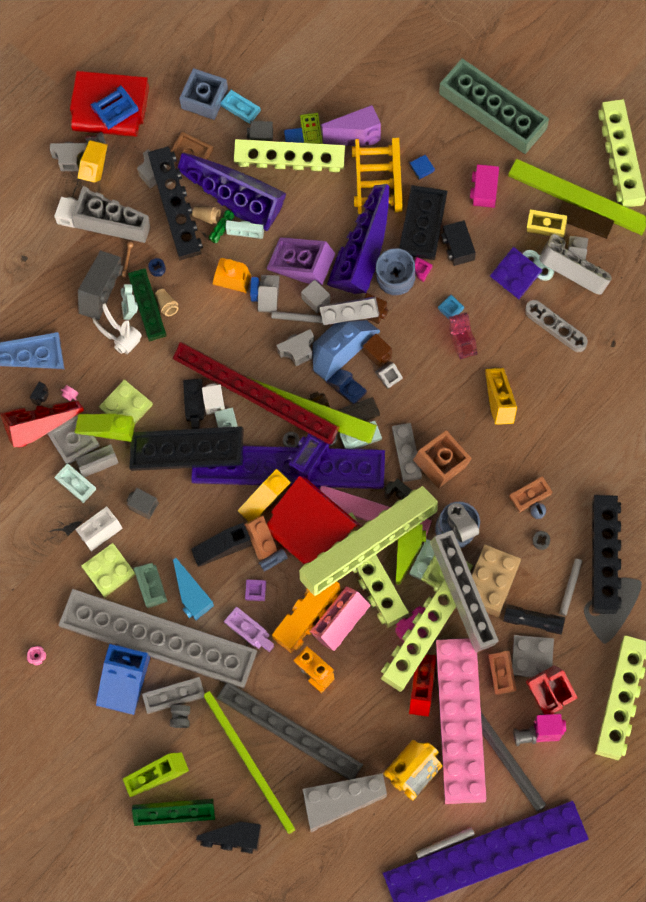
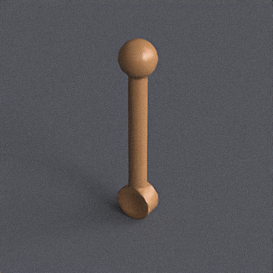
M127 242L126 244L127 253L122 270V277L124 278L127 275L131 248L134 246L132 242Z

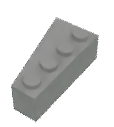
M85 186L82 187L72 215L75 228L143 243L146 242L150 230L148 215L128 206L124 207L118 201H111L98 192L90 191Z
M383 773L303 789L311 832L387 797Z

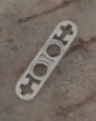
M532 300L527 303L525 313L528 318L573 351L582 352L585 350L588 340L584 334L539 301ZM537 307V312H530L531 308ZM545 317H552L554 323L547 325L543 319ZM560 328H567L569 334L562 336L558 330ZM582 340V345H575L576 341Z

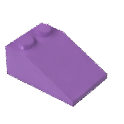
M372 105L321 124L323 144L355 146V139H359V146L364 147L375 145L381 140V123Z
M280 237L267 269L310 284L315 280L320 285H323L335 252L326 241Z

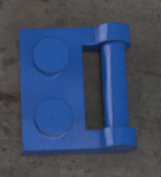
M121 85L116 88V91L102 100L90 104L93 111L99 116L108 130L139 111L137 105ZM120 96L122 97L121 99L117 100L116 102H114L113 104L109 105V106L106 107L105 109H103V110L101 109V108H103L104 106H106L107 104H109V103H111L112 101H114L115 99L119 98Z

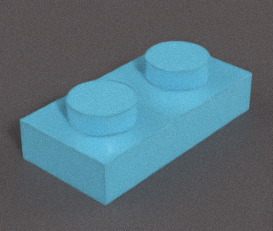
M230 90L221 102V107L249 124L261 111L259 106L233 90Z

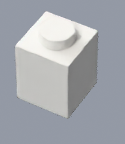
M61 197L55 213L57 224L75 228L72 215L78 201L77 199Z
M208 384L206 387H202L206 414H215L217 411L225 410L221 384Z

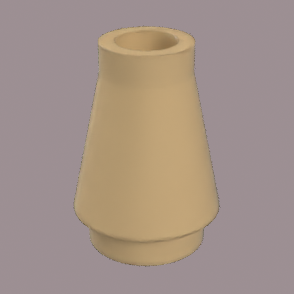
M194 207L192 217L213 225L214 223L217 224L220 220L221 211L216 207Z
M159 289L155 296L157 297L162 314L168 317L176 314L178 303L165 289Z

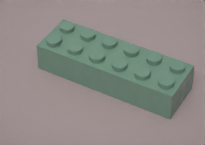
M463 58L440 83L439 94L524 154L530 150L547 130L548 117Z

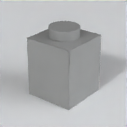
M315 280L301 292L302 300L317 314L320 312L321 305L330 304L331 302L330 294Z

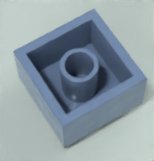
M193 68L179 98L181 109L215 120L221 107V102L228 92L227 79Z

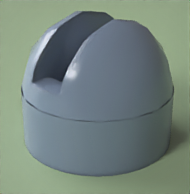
M533 504L530 510L531 516L535 519H542L546 514L544 504ZM536 506H539L542 514H539Z

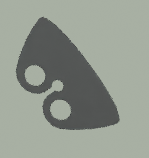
M619 577L621 578V589H618V597H621L622 604L621 609H618L616 614L592 616L589 613L592 600L585 605L584 614L586 620L602 643H608L624 624L641 591L642 582L640 580Z

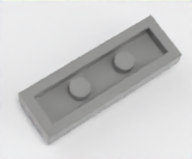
M376 297L320 306L323 325L379 316Z
M411 423L392 426L403 482L422 479L421 469L413 461L417 450Z
M200 677L143 693L142 696L147 714L171 708L172 705H181L204 698V690Z

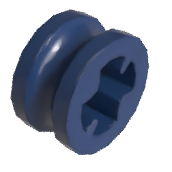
M155 258L149 262L148 267L153 276L160 277L166 272L163 260ZM160 264V268L157 271L154 270V267Z

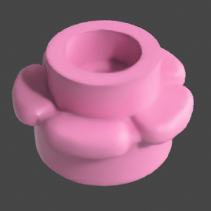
M66 385L64 389H61L63 392L62 397L70 402L72 399L77 400L76 397L79 393L73 388Z
M40 646L31 647L27 652L28 662L34 665L42 664V661L46 659L44 649Z

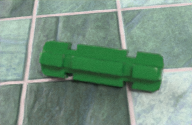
M229 210L224 212L223 218L221 217L214 227V232L212 231L209 235L211 242L218 243L220 236L226 230V221H232L234 218L233 212Z

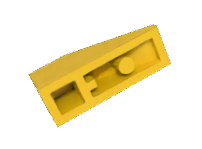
M504 368L485 369L490 409L494 423L514 424L517 405Z
M276 469L238 509V512L248 522L260 516L292 482Z

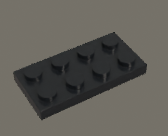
M411 185L399 249L407 251L412 257L435 260L448 191Z

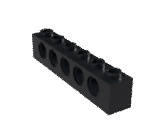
M167 146L148 152L179 260L201 255L202 242L195 235L198 229L195 220L191 221L189 215L192 214L190 203L186 204L184 198L187 196L185 186L180 185L179 180L182 179L180 169H176L174 162H177L174 151L170 152V148ZM169 165L171 168L169 171L163 172L161 167ZM173 182L176 186L173 189H168L166 184ZM175 199L181 201V204L177 207L171 205V202ZM178 217L186 218L184 224H178L176 220ZM184 234H189L192 237L191 240L187 242L183 241L181 238Z
M594 495L592 499V614H616L618 609H621L622 604L621 597H618V589H621V578L618 577V570H621V559L618 558V551H621V540L618 539V532H621V521H618V514H621V502H618V496ZM607 513L612 519L605 520L602 514ZM608 532L611 534L612 538L605 539L602 536V533ZM609 551L612 557L605 558L602 552ZM609 570L612 576L605 577L602 571ZM609 589L612 595L605 596L602 590Z

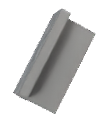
M111 444L76 459L79 470L84 478L119 463Z

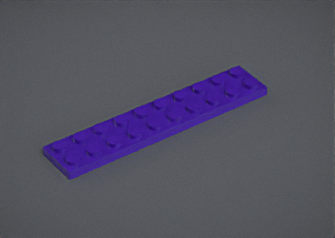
M243 446V465L192 468L191 482L195 484L262 485L278 469L292 482L289 485L292 486L300 475L289 469L288 458L292 452L296 453L299 448ZM306 448L297 463L304 466L315 448ZM329 448L328 452L324 451L320 464L311 471L309 481L316 487L384 489L385 450Z
M571 801L384 872L383 876L393 902H428L585 842L589 838L576 806Z

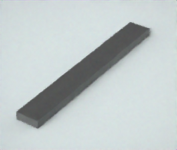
M226 682L217 696L219 701L348 780L355 779L363 766L359 761L233 684Z

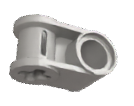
M454 503L448 507L449 516L447 522L459 542H464L479 534L476 522L470 517L463 505Z

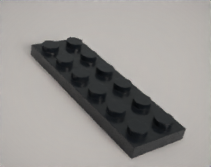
M237 426L133 432L129 469L131 471L243 465L244 428Z

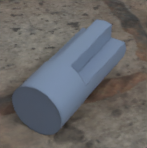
M280 549L260 561L259 564L265 572L288 559L285 551Z

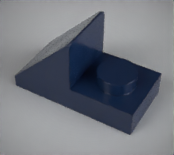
M339 369L326 381L327 384L353 406L367 393V390L353 379V374L343 369Z

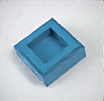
M450 295L438 306V310L452 321L464 310V306Z

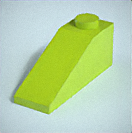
M78 414L75 433L131 442L135 423L133 416L120 414Z
M423 524L417 525L398 539L396 585L401 584L421 550L422 542H426V530H423Z
M182 752L169 753L123 778L129 797H133L171 781L188 772L189 769Z

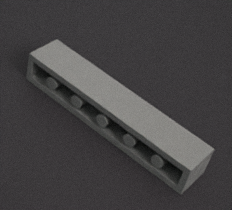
M453 530L435 536L430 541V544L475 653L494 646L499 640Z

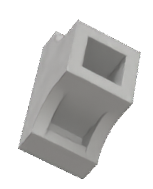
M50 143L52 158L58 160L61 171H79L80 161L87 143Z
M147 149L143 153L144 162L137 170L139 177L151 189L156 185V180L148 157L150 150ZM163 165L161 170L167 172V166Z
M311 329L299 335L294 334L286 341L278 344L277 352L280 358H290L295 366L313 359L310 346L314 343V335Z

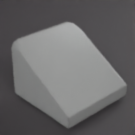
M388 362L375 371L387 389L403 379L393 362Z

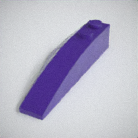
M184 152L181 154L178 168L184 176L194 184L200 185L204 192L215 197L218 203L222 206L225 205L236 217L251 224L263 225V229L266 231L270 229L282 208L286 196L285 192L221 164Z
M388 184L374 185L363 206L365 208L364 212L358 215L355 221L357 225L354 231H350L346 237L349 240L345 248L341 247L327 283L328 286L353 294L367 293L372 276L376 270V263L384 240L389 204Z

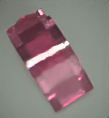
M467 312L449 317V331L459 359L478 355L476 340L471 332Z

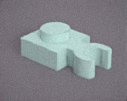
M124 284V288H121L123 320H131L137 312L138 306L134 300V295H132V285Z

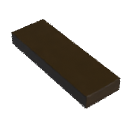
M565 201L562 202L557 213L567 216V224L605 239L608 238L614 224V220Z

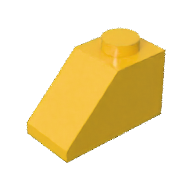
M89 140L80 161L79 179L91 182L101 180L108 144Z

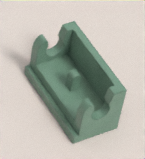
M149 563L135 567L134 571L147 609L168 602L156 565Z

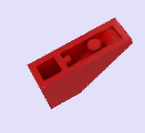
M426 654L414 672L409 714L429 717L436 655Z

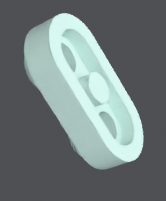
M533 250L523 252V255L528 259L533 257V263L542 270L548 269L546 275L541 273L537 278L547 281L553 277L554 270L540 262V255Z

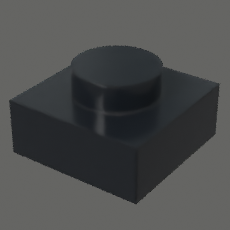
M39 381L30 396L33 404L40 406L42 402L46 401L49 395L46 384Z

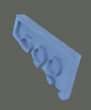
M59 333L1 342L0 366L65 369Z

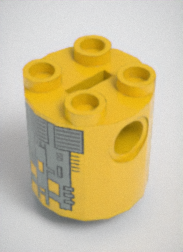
M412 740L383 774L392 781L391 784L397 790L405 791L404 794L413 801L443 766L436 759L439 752L430 743H418Z

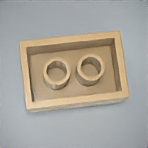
M484 544L472 578L487 613L499 618L521 559Z

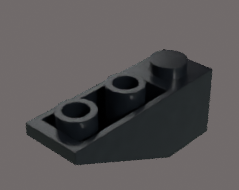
M243 522L225 529L193 547L191 551L197 566L200 567L251 547L252 542Z
M240 821L197 835L196 840L203 847L212 848L213 845H220L222 850L232 851L233 848H239L242 853L253 854V851H258L262 826L260 824Z

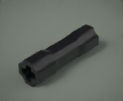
M507 604L503 622L525 625L562 635L565 617L525 610L521 607Z

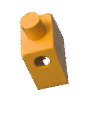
M220 258L212 284L247 293L252 276L246 264Z

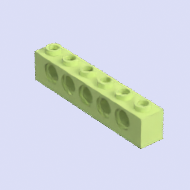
M624 99L602 102L598 115L599 120L603 121V137L607 139L605 147L606 152L610 153L609 166L614 171L612 179L614 186H617L618 190L616 191L617 202H620L622 206L627 208L642 206L646 196ZM621 169H627L628 172H623ZM625 185H630L632 188H626Z
M235 139L234 162L239 167H249V164H255L257 168H267V165H273L275 169H285L286 166H291L293 170H304V167H310L311 171H322V168H328L329 172H340V169H344L345 145ZM257 150V158H249V152ZM275 151L277 154L276 158L273 160L267 159V153ZM293 152L295 157L293 160L287 161L285 154ZM305 153L313 155V159L310 162L303 160ZM323 154L331 155V160L328 163L321 161Z
M351 512L349 515L356 520L354 514ZM376 554L352 570L354 574H358L360 578L358 582L362 590H367L369 603L372 607L376 606L379 612L377 617L381 624L385 623L387 628L403 618H408L409 612ZM370 567L374 571L367 575L363 572V569ZM380 584L383 589L381 591H374L372 586ZM386 600L390 601L392 603V606L390 608H384L381 605L382 602Z
M446 580L443 582L438 581L433 589L436 592L433 598L428 597L423 605L426 608L423 614H417L412 622L415 624L412 631L409 629L402 637L404 643L401 647L397 645L391 654L394 657L392 662H386L381 670L383 673L381 680L400 692L405 688L456 608ZM438 597H444L447 600V605L440 604ZM433 612L437 617V621L429 620L428 613ZM424 629L427 633V636L425 638H421L418 635L417 630ZM407 646H414L416 654H410L407 651ZM403 662L406 669L404 671L398 670L396 663Z
M624 636L622 639L595 751L597 755L619 760L621 755L625 756L628 744L624 742L626 736L629 737L632 725L629 724L630 717H634L637 706L633 704L635 697H639L641 686H638L640 678L643 679L646 667H642L644 659L646 660V641L629 636ZM628 656L636 657L637 664L629 663ZM630 675L633 678V683H626L623 676ZM619 694L627 695L629 701L626 703L621 702ZM621 713L624 716V721H616L614 714ZM616 732L619 735V741H612L609 734Z

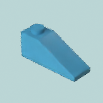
M175 558L173 562L184 606L182 610L188 618L193 617L197 620L214 607L213 601L179 560Z

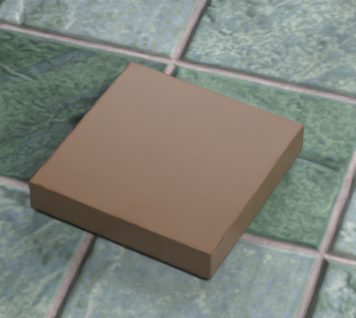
M181 132L170 152L174 151L177 162H174L175 168H178L183 152L208 160L214 147Z

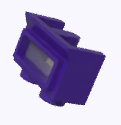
M308 434L307 437L303 436L298 443L300 448L296 453H291L288 462L291 471L310 480L311 471L320 464L324 451H329V444Z

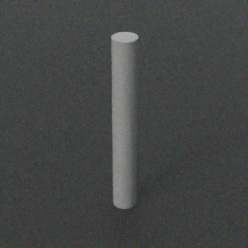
M272 311L271 316L272 319L323 323L322 316Z
M575 558L560 607V615H567L581 568V559Z
M470 827L415 853L418 859H421L475 835L474 831Z

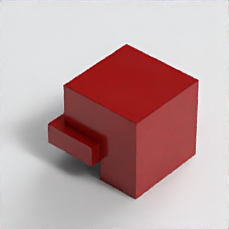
M555 665L526 681L543 715L554 714L563 709V706L578 698L564 670Z

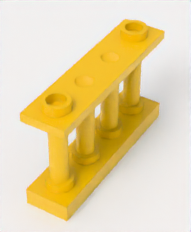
M392 138V145H388V147L359 148V139H355V146H352V157H356L357 196H354V207H358V214L362 213V205L365 204L368 198H361V188H373L374 185L388 184L390 189H394V195L389 197V204L394 206L395 212H402L399 138ZM389 154V156H392V161H389V163L360 164V155ZM389 171V173L393 172V178H390V180L361 181L360 172Z

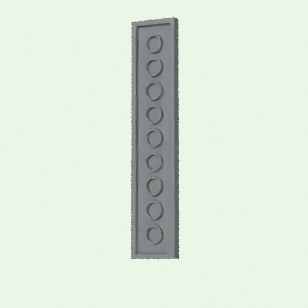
M72 589L59 622V627L112 645L145 652L151 658L228 682L241 688H245L257 654L255 649Z

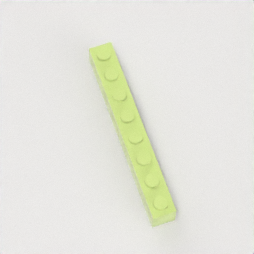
M423 486L411 491L407 497L395 502L388 510H383L378 517L372 521H367L359 530L351 532L347 538L341 542H336L331 549L320 553L315 560L304 564L299 570L300 581L314 596L318 595L435 514L438 501Z

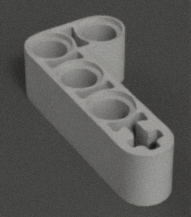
M552 234L541 251L540 262L586 289L599 295L602 294L612 280L611 275L565 249V240L559 235Z

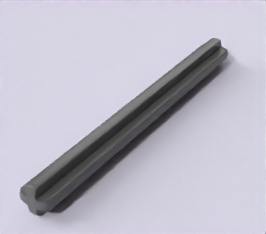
M481 712L483 736L535 810L540 811L546 806V803Z

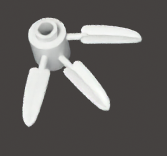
M104 303L103 311L111 325L120 331V336L116 338L106 331L95 317L92 318L93 322L108 339L115 340L114 347L119 353L128 354L140 342L142 335L134 327L131 326L129 328V320L124 321L120 327L111 316L106 303Z

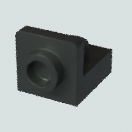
M398 478L394 482L390 481L384 489L387 500L394 492L402 500L412 491Z

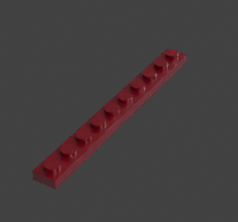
M179 343L172 358L175 361L219 385L221 384V386L328 444L333 443L340 428L336 424L186 343Z

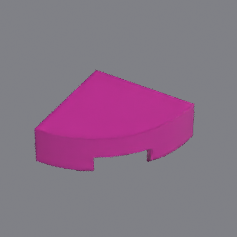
M416 257L414 261L415 274L424 282L433 265Z

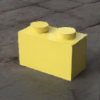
M530 210L527 232L546 236L556 234L564 238L567 216Z

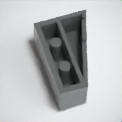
M100 250L78 289L79 314L90 318L95 317L96 320H100L103 313V304H107L115 282L122 273L121 257Z

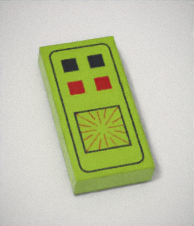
M318 113L300 115L304 143L323 144Z

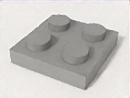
M78 415L47 433L66 464L74 462L77 458L100 446L94 436L75 433Z
M514 635L512 655L514 676L534 677L550 668L553 663L554 639Z

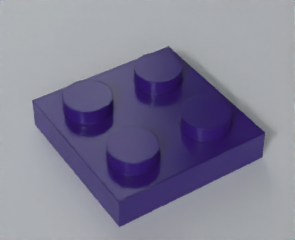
M513 247L490 277L517 299H520L543 270Z

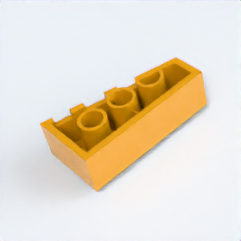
M336 581L316 596L306 589L307 591L304 594L306 597L298 599L292 609L294 613L292 615L290 613L287 614L272 634L273 640L290 653L294 650L298 651L304 643L303 638L307 634H312L310 631L316 622L321 619L329 606L339 596L340 583Z

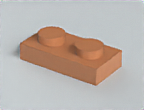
M542 476L510 494L509 498L520 513L552 495L553 492Z
M258 516L245 524L258 559H265L277 551L264 516Z
M504 651L489 655L495 694L499 695L516 691L510 652Z

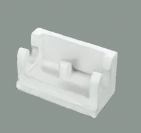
M106 506L75 530L92 552L123 528Z

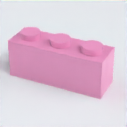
M346 586L310 632L323 646L335 651L371 605L358 591Z

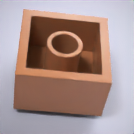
M446 430L421 448L413 461L433 484L440 488L464 470L472 458Z

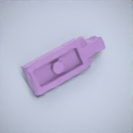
M235 607L224 620L228 627L253 647L259 649L262 646L269 653L275 647L268 640L270 635L238 607Z

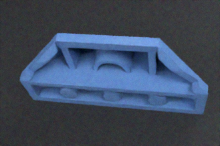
M367 320L334 323L313 343V371L325 381L329 380L380 330Z

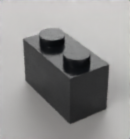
M465 220L443 226V233L440 235L442 243L446 244L448 248L446 250L448 260H452L454 266L474 261L476 252Z

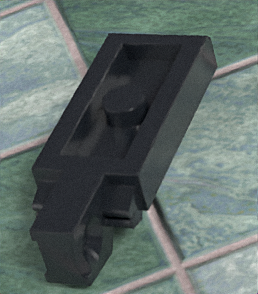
M202 379L183 380L185 417L187 421H191L192 429H200L199 420H204L205 417Z

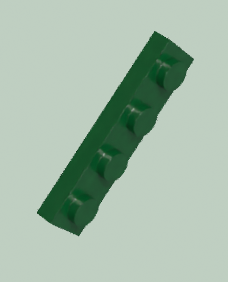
M146 268L128 273L149 342L167 337Z
M213 799L132 805L134 826L215 820Z

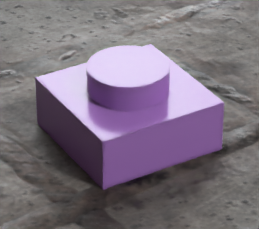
M246 580L245 600L265 601L266 580Z

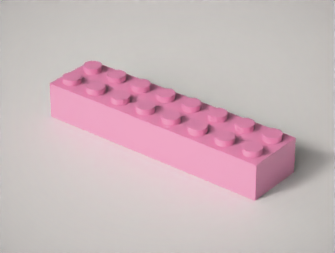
M470 639L436 640L445 804L486 802L477 652L475 653Z

